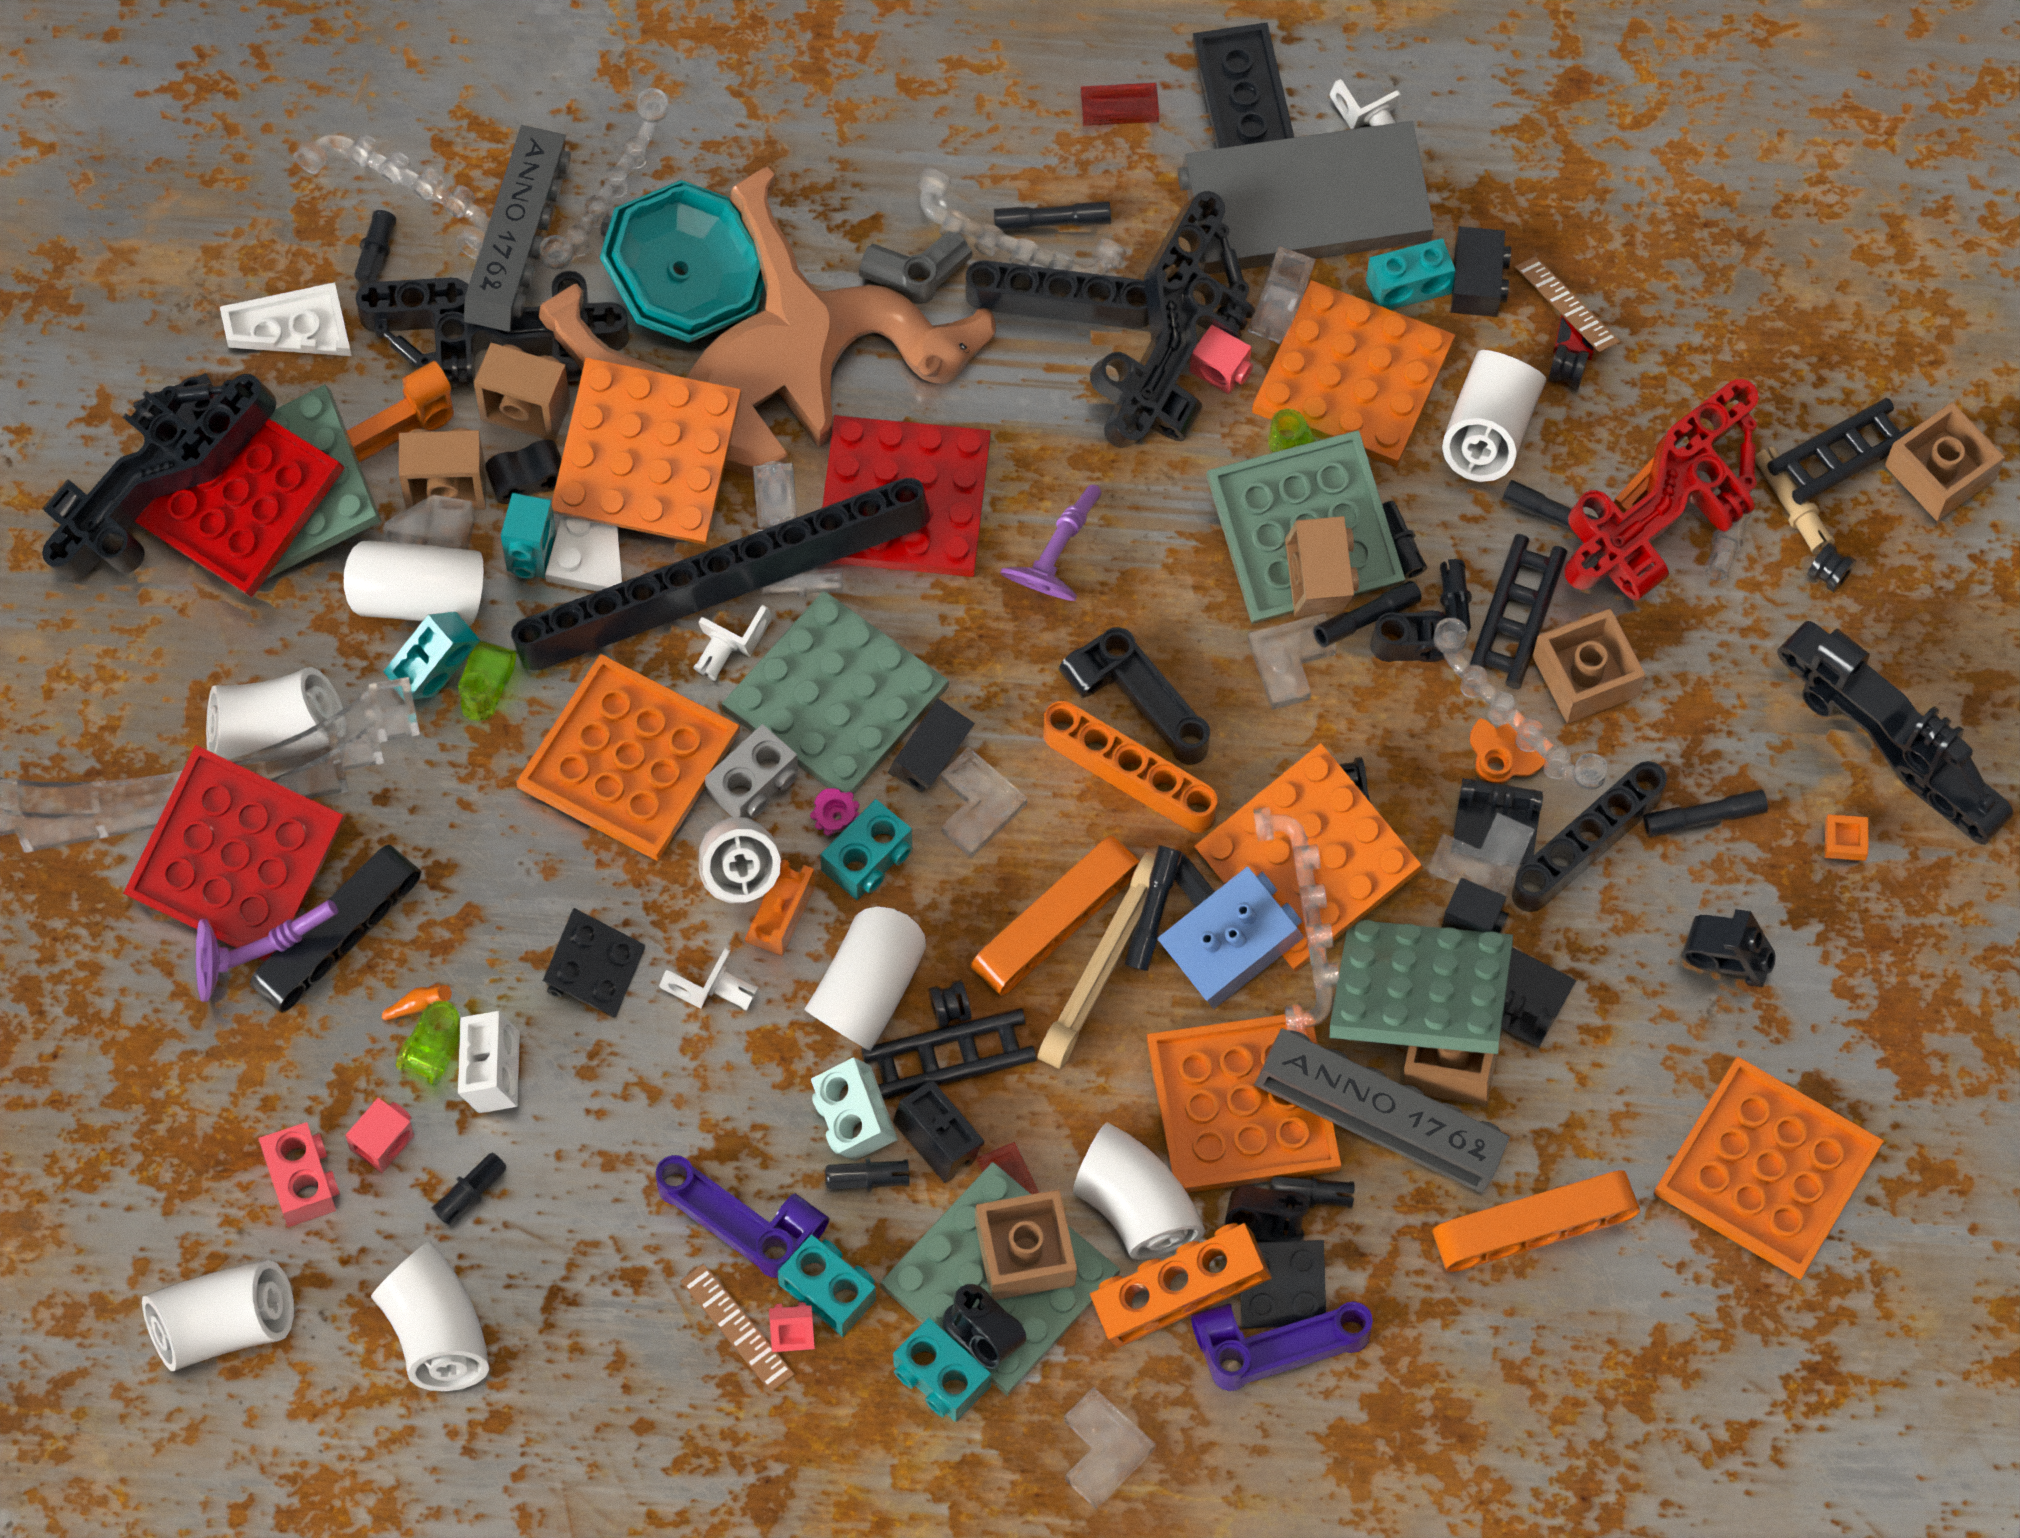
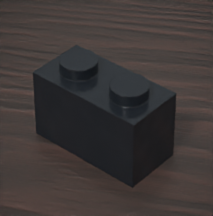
M1459 226L1455 244L1454 267L1456 271L1452 288L1450 313L1497 317L1500 302L1507 303L1509 280L1502 279L1503 269H1509L1511 246H1504L1505 230Z

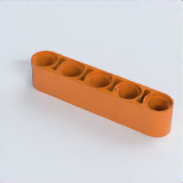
M1057 701L1046 709L1044 713L1043 738L1049 747L1188 831L1202 833L1213 826L1216 819L1217 795L1209 785L1072 703ZM1058 722H1065L1071 727L1066 730H1059L1052 725ZM1092 742H1098L1105 747L1101 750H1092L1087 745ZM1134 763L1139 768L1134 771H1127L1121 765ZM1160 783H1166L1171 785L1173 789L1168 792H1162L1156 789L1155 786ZM1202 804L1208 809L1204 812H1195L1189 806Z
M1113 835L1106 837L986 945L974 958L971 968L1000 996L1009 993L1132 881L1140 860Z
M1618 1170L1446 1221L1436 1226L1432 1233L1446 1271L1458 1272L1625 1222L1634 1218L1641 1210L1626 1171Z

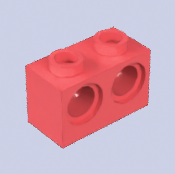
M305 1122L258 1138L287 1227L336 1211L332 1197L340 1195L333 1172H323L320 1159L326 1158L327 1154L320 1133L311 1135L308 1123ZM293 1149H303L306 1151L303 1157L298 1160L290 1161L285 1158L287 1153ZM306 1186L318 1188L315 1195L310 1198L297 1196L298 1192Z

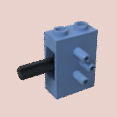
M1182 853L1175 881L1196 908L1157 939L1205 1000L1215 1009L1302 940L1304 936L1297 926L1303 921L1288 902L1280 907L1272 897L1278 890L1263 871L1255 876L1247 866L1215 892L1190 859Z

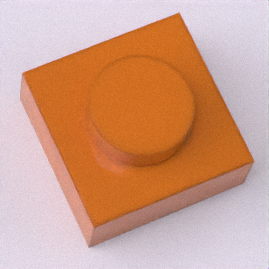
M1827 814L1825 820V858L1866 861L1868 856V817Z

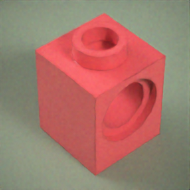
M1211 324L1191 354L1189 372L1230 394L1237 383L1242 385L1252 371L1253 364L1250 363L1252 347Z
M377 1098L345 1135L349 1149L380 1173H383L414 1137L410 1114L395 1102L388 1105L380 1098Z

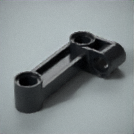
M1113 627L1106 630L1084 647L1070 653L1059 665V672L1081 698L1089 697L1107 684L1111 685L1113 682H1116L1171 747L1175 758L1181 763L1194 765L1206 757L1210 739L1209 725L1203 718L1195 714L1135 643L1134 636L1127 629ZM1118 648L1126 653L1121 656H1115L1108 651ZM1186 736H1194L1197 737L1200 740V742L1196 744H1188L1184 742L1182 738Z

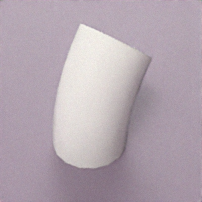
M1489 350L1477 352L1443 440L1442 449L1444 457L1453 471L1466 479L1478 482L1494 481L1509 472L1515 463L1530 419L1546 383V377L1540 371L1505 354Z
M361 541L353 547L346 561L344 591L347 602L353 612L366 617L423 621L428 614L457 612L470 627L477 616L482 594L484 573L482 554L474 550L441 546Z
M313 667L304 668L295 673L264 682L243 685L212 686L210 691L206 723L207 750L231 762L265 759L300 752L337 739L345 731V715L339 696L330 681Z
M730 817L717 822L705 833L699 847V875L704 887L715 898L728 903H747L767 893L774 886L780 874L781 858L772 835L760 823L746 817Z
M873 907L858 913L829 969L804 1010L853 1042L871 1051L899 1004L926 949L925 935L919 925L908 915L892 908Z
M1105 1123L1094 1138L1082 1162L1074 1183L1073 1194L1092 1205L1110 1221L1123 1240L1132 1259L1145 1260L1165 1256L1176 1252V1249L1183 1244L1200 1239L1206 1231L1196 1207L1173 1173L1142 1143L1110 1123Z
M428 1241L403 1261L377 1287L371 1298L390 1321L400 1340L409 1380L416 1386L431 1391L460 1390L475 1385L486 1377L489 1371L486 1344L478 1317L460 1279L444 1256L431 1241Z
M270 1260L209 1273L160 1289L142 1298L143 1314L152 1342L160 1358L170 1371H176L228 1352L280 1341L288 1335L294 1318V1300L291 1285L283 1269L277 1263Z

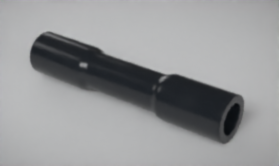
M1109 201L1075 203L1070 206L994 209L995 232L1029 230L1033 227L1061 225L1090 226L1111 224Z
M1514 480L1509 482L1502 498L1503 502L1572 530L1568 520L1569 512L1572 508L1549 499L1543 493ZM1586 514V516H1588L1591 519H1598L1595 516Z
M1408 581L1350 612H1343L1315 625L1313 628L1315 640L1321 647H1328L1353 635L1358 629L1377 621L1385 613H1399L1420 603L1422 599L1421 591L1416 583Z
M1759 789L1731 795L1718 801L1685 808L1675 807L1644 814V828L1647 836L1652 838L1680 832L1693 826L1764 814L1768 812V803L1764 791Z
M1162 845L1158 846L1149 877V888L1139 923L1133 932L1125 965L1145 971L1149 970L1158 938L1159 924L1169 890L1172 888L1182 851Z

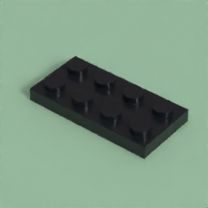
M1268 23L1193 33V47L1217 149L1295 138Z

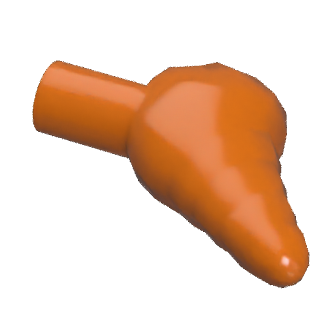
M439 982L428 988H415L392 1006L385 1009L382 1013V1019L392 1020L434 1008L439 1003L450 1000L452 991L449 986L440 985Z

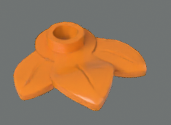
M1523 717L1508 721L1497 729L1487 720L1480 718L1470 732V745L1477 755L1475 769L1478 776L1485 782L1504 784L1513 776H1531L1537 773L1548 760L1550 753L1548 749L1529 745V728L1526 719ZM1490 763H1498L1501 765L1502 770H1492L1488 765Z

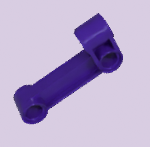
M680 1155L665 1157L656 1168L658 1192L665 1202L675 1205L757 1265L769 1277L778 1278V1270L811 1234L819 1239L830 1220L828 1216L794 1193L783 1203L774 1219L768 1222L694 1168L686 1158ZM673 1174H680L686 1178L685 1182L678 1186H670L666 1184L665 1180ZM774 1246L781 1247L786 1251L785 1255L779 1259H770L766 1257L765 1252Z
M1347 1302L1336 1310L1244 1338L1243 1332H1240L1231 1304H1225L1191 1315L1193 1331L1197 1343L1204 1353L1212 1379L1217 1386L1227 1391H1235L1244 1387L1247 1383L1345 1352H1359L1369 1343L1373 1322L1372 1314L1366 1306L1357 1302ZM1346 1322H1356L1361 1325L1363 1330L1358 1333H1349L1343 1329L1342 1325ZM1232 1359L1239 1362L1242 1367L1237 1371L1231 1372L1222 1368L1220 1364Z

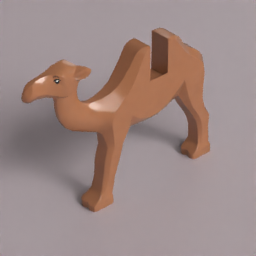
M768 166L736 184L731 190L730 201L741 213L742 221L755 243L766 289L765 311L734 325L720 335L704 351L686 377L688 379L741 389V399L724 469L751 478L769 477L786 468L788 456L755 410V407L779 393L818 448L829 439L832 431V371L843 351L859 336L870 333L882 334L896 345L910 369L921 379L931 383L946 384L955 379L996 334L994 315L987 308H980L973 316L952 323L932 326L909 299L887 287L866 285L829 291L815 289L798 269L793 250L772 215L768 198L775 186L774 180L776 175ZM578 284L568 287L541 304L539 311L540 320L547 329L554 332L555 339L574 359L582 371L585 358H591L674 375L650 363L629 357L609 348L598 339L580 318L584 302V291Z

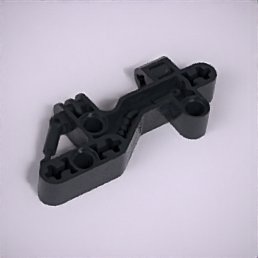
M1203 191L1181 208L1145 273L1144 286L1151 342L1140 362L1122 352H1113L1098 361L1091 369L1090 382L1093 388L1116 403L1104 427L1107 440L1115 447L1127 448L1142 439L1150 428L1172 440L1184 441L1203 407L1196 397L1175 384L1196 347V325L1208 330L1212 324L1240 340L1242 335L1239 330L1245 329L1248 323L1246 318H1252L1255 313L1254 307L1246 301L1249 286L1244 281L1236 251L1231 249L1227 238L1230 232L1229 227L1221 223L1225 214V204L1222 198L1214 192ZM1203 209L1204 220L1201 221L1198 225L1194 224V222L1198 220ZM1213 236L1220 239L1223 252L1220 253L1229 288L1202 272L1198 266L1199 260ZM1179 237L1188 241L1190 252L1184 251L1180 247ZM1171 265H1175V267L1171 269L1169 275L1167 276L1166 281V272L1164 270ZM1194 290L1203 294L1205 305L1195 301L1193 296ZM1218 305L1222 306L1218 308L1216 313L1213 312V309ZM1107 365L1116 369L1119 376L1118 381L1111 380L1106 373ZM1135 414L1137 416L1128 425L1127 430L1130 432L1128 433L1125 431L1127 424L1124 421Z
M568 270L556 275L551 286L552 297L568 287L578 284L584 291V302L580 318L588 327H594V329L590 330L609 348L616 351L623 349L629 342L630 337L626 310L621 305L613 302L589 303L585 278L580 273ZM458 278L371 282L361 286L356 293L355 299L359 318L365 329L375 332L379 338L389 340L391 348L416 369L436 361L449 383L453 382V387H460V382H468V387H475V356L481 350H488L490 343L501 346L505 344L514 345L523 352L538 357L543 355L553 356L560 363L565 364L568 382L580 381L582 370L555 339L554 332L547 329L540 320V306L524 307L522 317H514L511 330L508 332L464 322L465 295L469 284ZM411 303H421L416 307H408ZM434 329L436 352L423 354L401 335L396 337L390 331ZM453 334H460V335H462V336H460V337H458V338H455V339H449V338H447V337H449L450 335H453Z
M242 374L233 380H226L221 386L213 387L211 383L180 388L167 386L155 396L145 390L143 396L146 400L141 405L137 402L134 404L133 407L136 411L132 416L125 413L122 417L144 436L142 448L135 453L119 458L88 494L84 493L67 479L42 508L60 524L43 547L44 561L69 581L83 579L102 558L121 573L135 571L144 560V547L126 530L155 498L207 483L217 478L274 413L277 402L273 393L257 377L251 374ZM215 394H220L194 424H187L176 415L183 403L213 399ZM123 545L122 549L118 553H116L117 550Z
M1805 621L1777 649V654L1782 663L1805 682L1802 697L1812 711L1820 716L1829 717L1838 708L1869 734L1900 781L1970 839L1985 845L2013 816L2011 805L1984 782L1971 758L1973 755L1972 748L1961 739L1964 729L1960 726L1955 729L1949 726L1951 720L1947 717L1941 720L1938 717L1939 709L1935 706L1924 716L1917 712L1909 699L1901 691L1867 665L1870 654L1840 629L1837 628L1829 634L1817 624Z

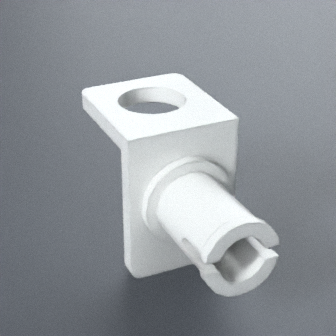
M1341 79L1335 81L1330 92V98L1350 129H1357L1369 124L1370 126L1396 123L1390 111L1396 108L1401 97L1399 90L1360 109ZM1341 95H1342L1343 98L1345 99V101H1346V103H1347V105H1348V109H1347V107L1345 106V104H1344V102H1343V100H1342Z
M764 605L760 607L743 638L701 617L698 623L703 633L708 635L711 640L693 668L703 676L707 673L708 679L716 681L719 672L732 651H739L750 657L772 620L769 608Z
M727 948L723 950L704 988L668 970L665 971L659 985L663 990L700 1009L708 995L712 997L713 994H716L747 1011L750 1002L758 990V986H753L726 972L727 967L724 965L731 951ZM676 985H679V986L683 987V988L686 989L687 991L680 989V988L677 987Z

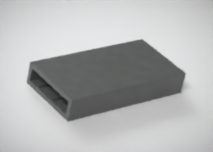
M1413 120L1185 153L1183 166L1177 170L1180 190H1187L1188 200H1191L1203 191L1214 192L1222 198L1225 204V214L1221 223L1229 227L1230 232L1227 238L1230 248L1236 251L1241 270L1425 243L1430 241L1434 231ZM1203 209L1201 215L1199 216L1198 220L1194 222V224L1198 225L1201 221L1204 220ZM1215 236L1212 237L1199 260L1202 272L1207 275L1225 272L1220 253L1223 252L1220 239H1217Z

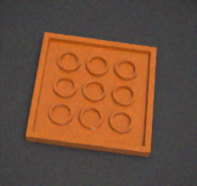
M1311 280L1252 405V413L1322 440L1359 430L1367 457L1398 468L1453 346L1455 334Z
M585 358L552 499L553 514L707 545L741 399V389Z
M600 654L516 781L517 788L658 861L706 787L705 777L721 763L739 735L740 725Z
M1322 743L1307 753L1194 846L1224 884L1247 866L1255 876L1263 871L1278 890L1272 897L1280 907L1288 902L1303 921L1297 928L1304 938L1282 956L1295 972L1300 970L1424 869Z
M1311 1011L1147 1034V1046L1170 1171L1187 1193L1269 1182L1274 1176L1297 1178L1340 1171L1341 1161L1333 1122L1254 1085L1281 1028L1287 1031L1303 1033L1311 1042L1317 1044Z
M1737 1056L1656 1186L1653 1194L1801 1280L1884 1140Z

